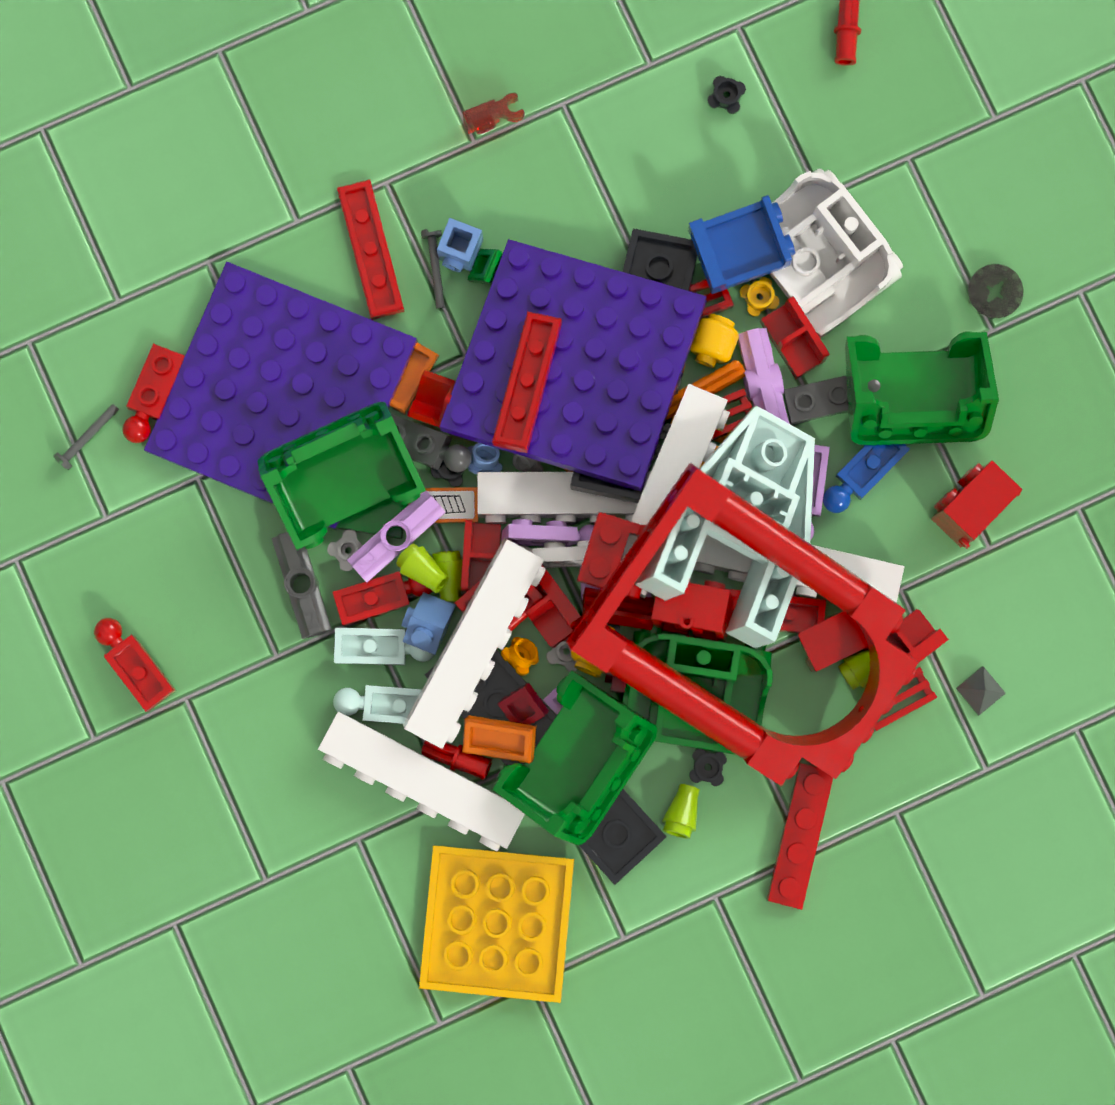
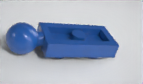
M905 444L865 445L837 473L836 477L842 484L840 486H831L824 492L823 504L825 508L832 513L845 511L850 505V495L852 493L861 500L910 448Z

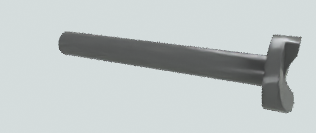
M427 229L421 231L422 239H428L436 309L445 308L436 240V238L442 236V231L429 232Z
M112 404L63 455L56 452L54 454L55 460L58 463L62 461L61 465L69 470L72 465L68 461L119 409Z

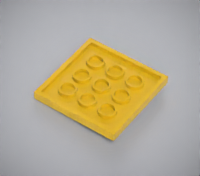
M433 845L419 989L561 1003L575 859Z

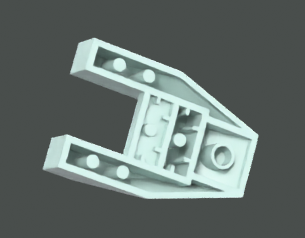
M754 406L700 469L810 543L815 438L764 409ZM687 507L639 576L635 585L665 601L683 594L706 535H709L753 559L726 633L754 648L776 642L798 580L713 522L711 523Z

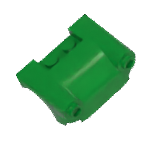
M654 626L652 630L641 629V631H634L633 643L762 726L765 703L773 682L771 668L772 653L766 651L767 645L754 648L748 644L742 646L673 634H662V629ZM626 684L623 704L656 725L658 733L654 742L734 754Z

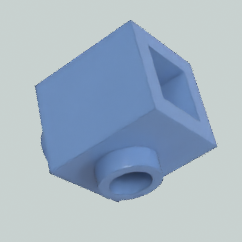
M449 218L437 247L438 258L443 261L442 265L455 272H461L462 269L471 272L483 242L482 230Z
M423 592L415 609L408 607L401 625L407 628L403 642L435 655L448 630L456 605Z

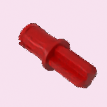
M839 0L838 26L834 28V33L837 35L835 63L838 65L848 66L856 64L857 36L861 34V28L858 27L860 0Z
M425 740L422 746L421 754L423 756L449 765L451 771L457 769L482 780L486 779L492 765V759L464 753L463 745L461 744L456 747L445 743L441 749Z

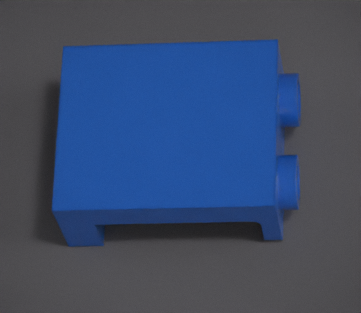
M769 195L761 197V201L710 220L703 222L701 218L689 223L688 232L711 294L791 265V256L795 254V248L790 235H783L779 224L783 222L782 212L777 202L771 203Z

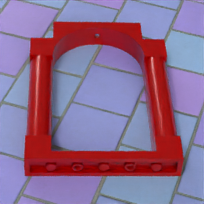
M691 462L566 641L571 651L605 673L609 672L744 759L747 765L780 786L783 785L786 779H791L796 774L801 758H804L834 779H837L841 772L847 771L854 760V753L861 744L866 743L871 738L875 729L874 725L882 714L885 715L891 710L895 703L896 694L902 686L907 685L913 679L916 673V666L919 663L910 654L886 639L889 634L896 632L902 624L903 614L906 611L903 607ZM687 507L711 523L713 522L845 611L859 625L867 641L870 654L869 677L865 690L856 706L837 724L821 732L801 736L784 735L768 730L606 625Z

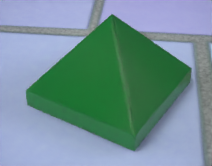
M480 249L467 280L479 283L492 282L502 257V251L499 249Z

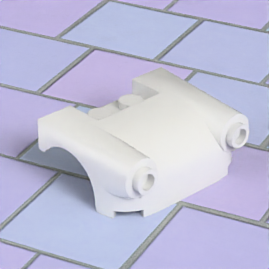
M819 168L812 173L809 171L798 176L791 186L772 202H777L780 207L783 222L779 224L783 235H790L795 248V254L791 256L792 262L789 267L772 272L770 275L788 298L795 297L820 339L902 277L900 269L903 268V264L899 257L891 250L883 235L830 170L824 172Z

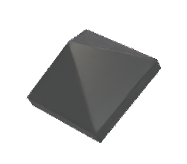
M984 666L956 688L978 716L1006 694Z

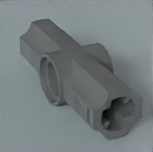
M288 532L273 537L272 542L283 574L284 587L289 594L302 639L315 637L331 631L332 628L319 589V581L314 573L308 550L305 547L296 550ZM301 575L308 576L311 582L310 588L304 593H296L293 589L294 580Z

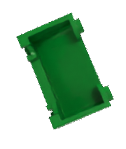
M962 332L951 340L948 351L880 353V344L876 338L868 335L847 336L845 357L850 436L854 443L859 445L973 442L988 436L999 402V395L987 332ZM875 379L880 382V389L877 392H871L868 389V382Z
M385 402L371 404L265 453L257 461L260 477L296 550L303 547L310 549L318 546L324 541L323 536L327 533L328 526L386 499L391 498L393 502H401V504L405 505L414 502L421 496L420 493L426 491Z
M571 670L559 682L556 688L557 702L563 707L536 746L534 760L524 765L514 763L505 766L500 771L497 783L492 790L554 837L575 845H581L595 832L656 739L658 728L649 720Z

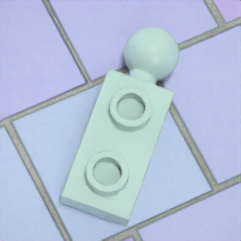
M335 628V664L405 665L406 654H411L415 660L420 662L429 661L434 657V654L404 643L403 639L406 629Z
M366 685L365 696H360L352 688H343L335 694L333 705L337 712H341L346 716L353 715L358 710H364L363 721L404 724L421 689Z

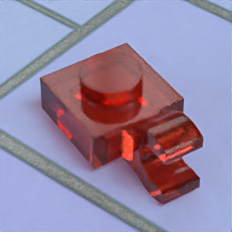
M509 93L499 101L495 102L493 99L463 111V122L468 134L477 132V134L486 133L494 129L496 123L500 122L501 118L510 122L522 120L525 117L523 109L516 112L508 109L511 103L518 101L517 93Z

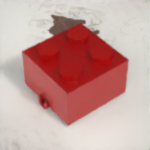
M993 460L984 466L977 463L973 468L969 469L957 482L961 488L959 490L953 488L934 505L938 512L931 520L959 547L968 549L970 547L969 543L974 541L1023 490Z
M690 578L683 594L666 601L657 596L655 597L651 620L655 627L661 628L662 631L681 634L686 637H691L689 636V631L692 630L694 634L692 638L726 643V630L731 619L734 601L731 591L725 590V584L706 580L704 585L690 583Z

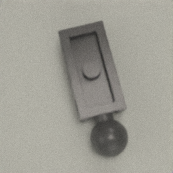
M847 376L784 389V397L791 425L848 412ZM875 379L868 382V389L871 392H877L880 389V382Z
M391 414L412 461L438 470L442 460H444L446 467L453 472L465 471L470 466L472 456L467 447L460 444L449 447L452 438L447 434Z

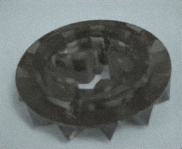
M990 264L980 268L972 276L967 288L969 303L974 306L978 314H983L990 317V319L1006 318L1012 314L1021 304L1024 293L1023 284L1018 274L1011 268L1001 264ZM1003 281L1004 283L1000 290L1003 299L996 297L988 302L987 299L989 298L990 291L986 288L987 285L993 288L996 284Z

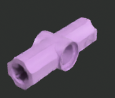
M756 328L740 333L738 345L745 369L743 381L748 400L752 401L753 407L758 406L789 424L782 396L784 393L783 379L779 365L774 362L767 329Z
M427 491L422 492L417 500L410 503L391 521L387 522L380 531L347 559L367 583L446 513ZM392 527H402L406 531V541L400 546H392L387 541V532Z

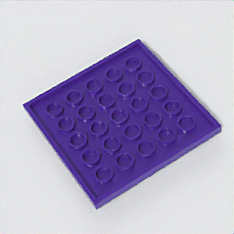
M508 239L451 393V400L447 404L440 423V430L641 492L706 304V296ZM527 311L561 318L562 326L528 453L493 446L492 440Z
M226 261L184 357L160 419H157L144 451L274 504L260 477L258 459L265 453L371 404L385 402L389 409L390 402L396 393L414 351L417 338ZM336 522L328 527L337 530L339 522Z

